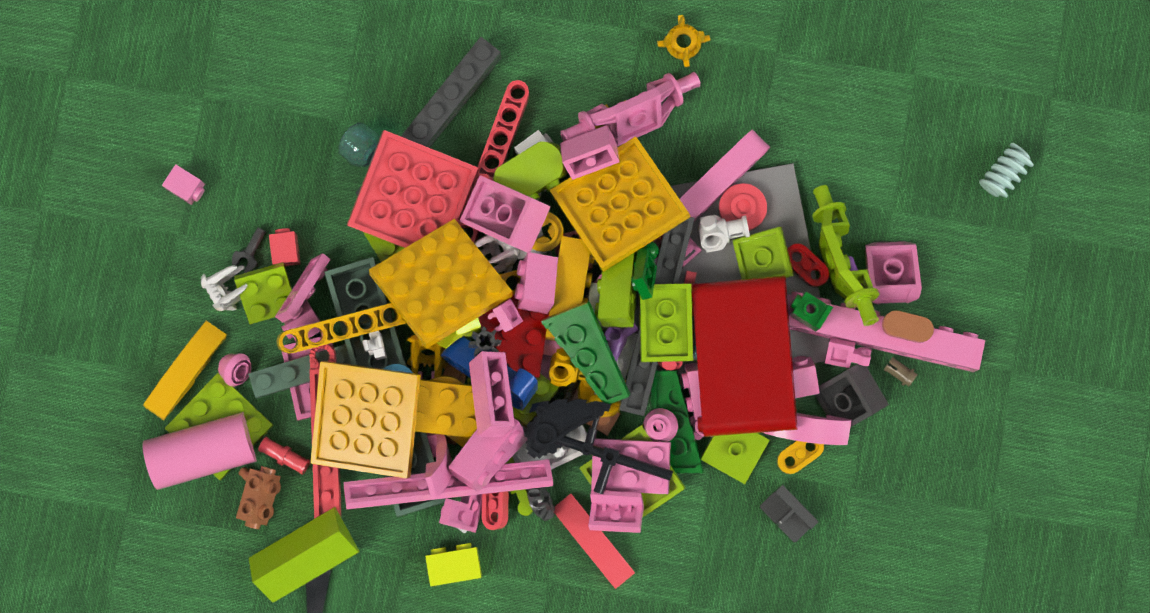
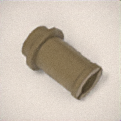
M894 357L891 358L889 363L896 367L897 370L888 364L884 368L885 372L887 371L903 382L902 386L907 385L909 387L918 375L914 372L915 369L910 370Z

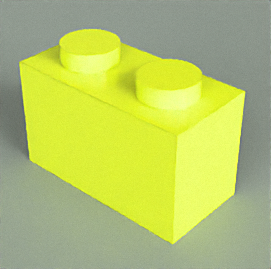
M471 543L456 545L457 551L446 552V547L432 549L431 555L425 556L430 586L482 578L478 548H472Z

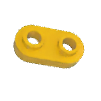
M795 441L778 455L777 465L783 473L794 474L819 457L824 450V444L813 443L815 448L810 452L806 449L807 442ZM787 457L794 459L792 466L786 465L785 459Z

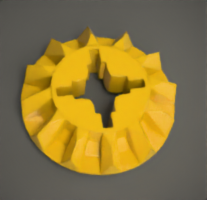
M548 212L542 225L544 227L551 223L547 230L551 239L544 235L538 237L532 249L546 252L554 249L561 242L563 225L553 213Z

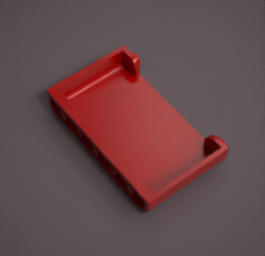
M786 276L693 283L691 296L694 311L702 415L697 418L698 431L703 432L704 437L798 430Z

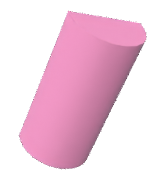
M244 412L143 441L146 467L150 479L157 490L257 462Z

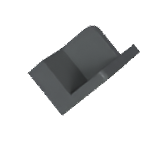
M780 485L760 505V509L792 542H797L809 529H812L818 523L816 518L784 485Z

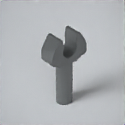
M257 227L246 249L241 252H234L232 265L238 267L242 259H247L248 264L245 267L244 273L254 271L258 266L254 254L266 231Z

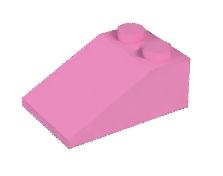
M480 175L459 222L528 253L532 250L551 206Z

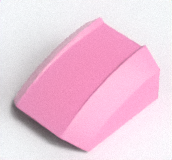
M898 241L874 242L865 245L866 270L868 271L873 288L878 289L880 294L872 302L877 305L880 303H910L919 299L922 286L916 244Z

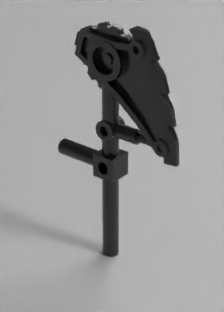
M557 399L548 404L549 401L532 404L529 413L536 411L537 417L533 418V422L529 421L527 424L528 430L524 434L527 437V454L533 458L537 456L540 459L543 455L547 456L548 453H556L557 448L561 449L564 446L580 451L584 455L601 458L600 462L603 463L594 492L604 494L612 466H615L616 463L669 481L671 480L673 474L671 470L619 454L620 450L608 446L601 448L593 445L598 431L596 428L599 418L603 416L605 411L609 412L611 404L600 401L586 403L587 400L575 399L567 402L568 399ZM593 420L585 442L565 436L581 425Z

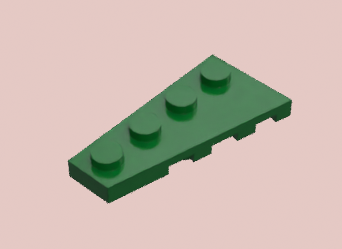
M589 301L542 319L541 323L546 329H549L555 337L554 340L569 355L570 361L576 368H579L585 376L587 383L602 402L612 404L630 396L627 385Z
M656 370L651 387V411L658 408L667 409L675 415L678 421V431L675 437L668 441L671 442L670 465L676 473H704L678 370Z

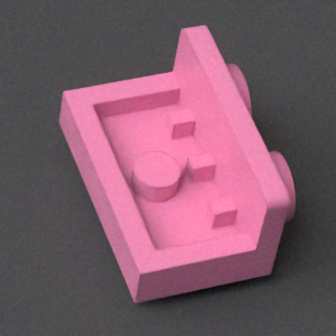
M605 489L604 494L594 492V490L591 491L592 504L588 524L589 530L641 533L644 510L641 493L634 491L617 492Z

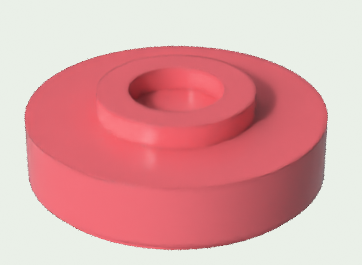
M742 183L731 186L723 193L719 202L720 218L731 221L741 219L742 216L746 215L749 231L757 228L763 222L767 213V202L763 193L750 184Z

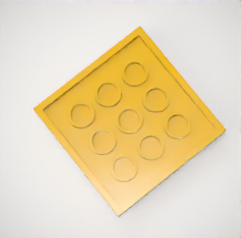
M636 136L618 147L619 163L574 180L570 177L550 190L552 196L603 272L690 218L689 212Z
M455 219L369 269V275L426 349L513 296L509 286Z
M321 361L310 464L410 478L421 374Z

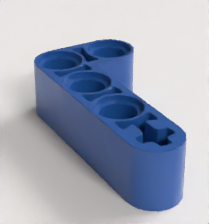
M461 337L445 349L441 356L448 364L471 378L469 362L475 358V348H469L470 341ZM507 366L512 406L522 411L538 390V381L532 374L522 368H519L516 372Z

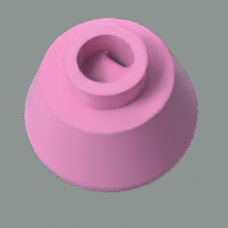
M227 354L220 360L218 371L227 385L235 387L243 384L248 379V374L251 373V362L245 354Z
M654 409L644 419V429L653 441L668 442L675 437L678 431L677 418L667 409Z

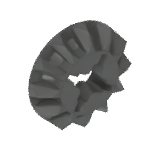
M546 487L528 489V501L534 513L544 521L553 518L555 508Z

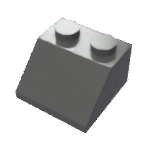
M859 364L819 386L820 394H815L826 415L852 419L851 427L889 405L868 368Z

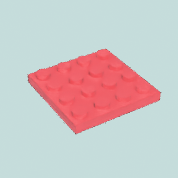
M383 130L347 226L406 248L449 221L455 219L458 222L478 167Z

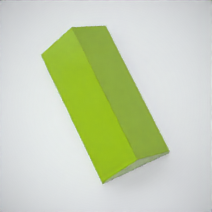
M336 507L249 557L252 582L272 603L360 552Z

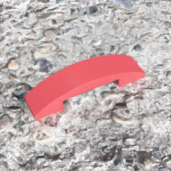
M569 494L554 507V514L615 589L635 574L602 531L589 530L590 516L572 494Z

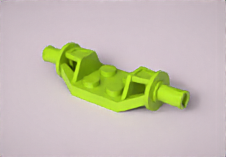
M821 185L813 190L819 209L812 215L814 222L822 223L819 241L820 253L829 270V277L834 290L845 298L846 307H857L863 325H873L879 321L872 301L880 295L879 291L873 288L867 270H849L851 269L850 260L847 254L843 255L840 248L842 247L841 237L848 234L850 227L845 215L847 209L845 203L833 202L828 186ZM838 218V223H832V220Z

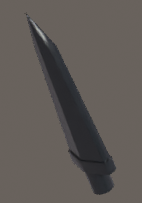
M331 570L306 583L307 613H323Z

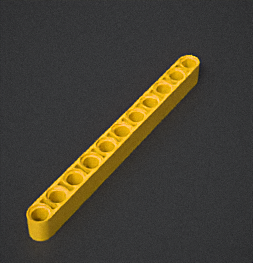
M517 270L499 274L505 283L508 277L512 276L516 279L517 284H520L521 276L517 275ZM516 288L512 290L513 295H515ZM392 303L285 330L278 335L277 346L282 352L296 353L402 325L406 322ZM387 308L393 309L396 314L395 320L391 323L385 321L383 313ZM363 314L371 319V324L367 329H362L358 324V320ZM338 321L343 322L346 326V332L341 336L336 335L333 331V326ZM314 327L318 328L321 332V338L316 343L311 342L308 338L309 330ZM288 334L293 335L296 339V345L292 349H287L283 345V338Z

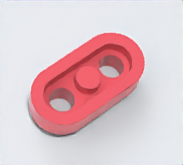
M509 491L482 494V522L487 529L497 530L506 526L508 522Z

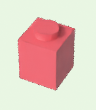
M289 228L277 229L275 234L269 235L272 265L282 262L284 266L301 264L298 238L294 231L290 232Z

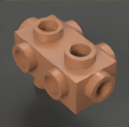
M261 466L260 470H249L247 467L240 469L239 475L246 481L236 518L246 521L244 526L260 529L261 525L267 526L268 520L272 518L274 514L272 507L274 499L281 489L279 482L281 476L275 475V469Z

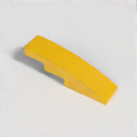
M206 320L158 382L143 404V407L162 420H165L194 385L195 379L210 362L211 356L225 341L227 334Z

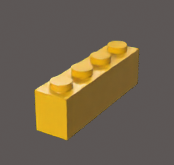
M565 236L561 238L554 305L550 309L549 317L588 301V298H583L585 288L590 289L592 273H587L589 263L594 264L595 259L582 239ZM547 328L546 340L555 341V337Z

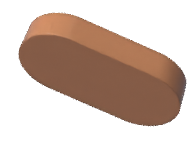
M891 311L882 320V328L887 335L911 342L923 343L929 340L934 332L933 324L929 319L910 313Z

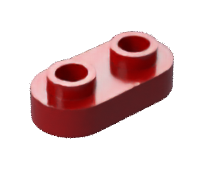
M793 244L788 247L792 270L807 285L820 287L828 280L829 270L827 266L803 244ZM794 253L800 254L801 261H794L792 255ZM812 271H818L820 277L813 279L811 277Z

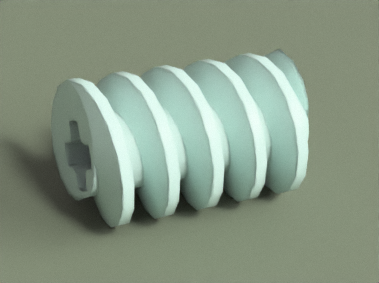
M1010 143L1011 149H1005L1004 156H1000L997 160L998 164L991 166L992 172L988 171L985 173L986 180L981 179L979 181L983 189L995 197L1000 195L1007 198L1008 194L1004 189H1015L1011 181L1020 183L1021 179L1017 174H1027L1024 165L1034 166L1026 151L1015 143Z

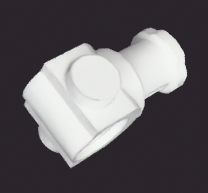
M717 215L701 217L698 223L701 246L707 253L722 250L732 238L750 237L746 215L742 216L741 219L726 221L725 218H720Z

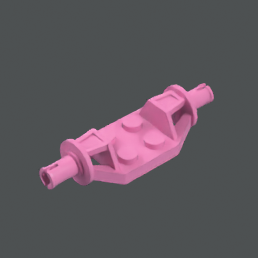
M695 72L678 80L672 74L667 73L663 75L662 79L646 84L647 92H642L629 100L619 102L610 108L600 104L587 112H579V124L561 130V138L564 142L595 130V126L607 125L617 146H620L635 136L638 138L662 127L673 108L683 104L682 94L700 87V80Z

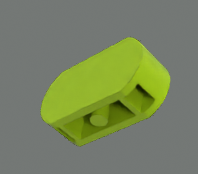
M541 141L499 166L494 173L493 181L535 200L539 199L540 192L545 189L549 192L552 188L559 185L560 180L565 178L568 173L562 162L561 146L553 142Z

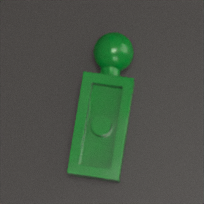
M650 242L639 249L637 259L634 261L635 270L634 276L631 277L633 289L639 292L642 300L653 297L657 271L654 260L659 254V248L654 242Z

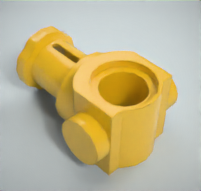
M563 348L557 349L556 353L551 357L549 368L550 383L561 387L575 383L577 380L586 381L585 376L570 361L571 358Z

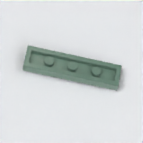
M346 344L334 347L336 362L352 365ZM327 350L316 353V358L319 362L329 360L330 355ZM308 355L249 373L255 398L258 399L310 383V356Z

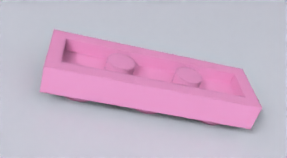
M322 253L311 259L275 317L282 323L291 318L296 319L303 311L301 306L303 302L309 299L315 292L316 288L313 286L317 280L319 281L324 277V272L328 270L326 266L330 258Z

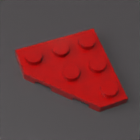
M513 295L509 299L512 300L517 309L518 299H515V295ZM493 309L478 317L481 328L485 327L488 332L494 331V328L500 325L497 317L488 319V315L493 312ZM517 309L523 322L507 332H504L503 329L496 331L495 340H501V345L494 346V348L498 352H505L508 367L516 372L519 368H522L535 378H539L547 331L541 321L549 317V312L545 314Z

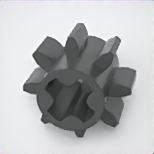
M483 327L482 332L479 334L474 331L472 332V338L476 341L469 342L468 346L469 348H475L474 357L482 351L498 352L494 346H500L501 340H495L496 330L488 332ZM486 341H489V342H490V343H489V346H487V345H485L484 347H481V346H480V343H481V342H483V343L486 342Z

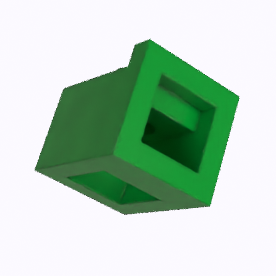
M805 292L802 296L797 294L792 301L790 307L793 310L790 316L816 332L821 328L833 307ZM807 305L814 307V313L807 312Z

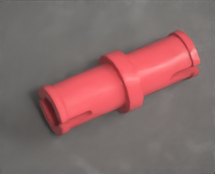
M268 437L262 440L258 448L259 452H263L277 460V464L281 466L285 464L302 475L310 465L309 459L294 453L291 447H283Z

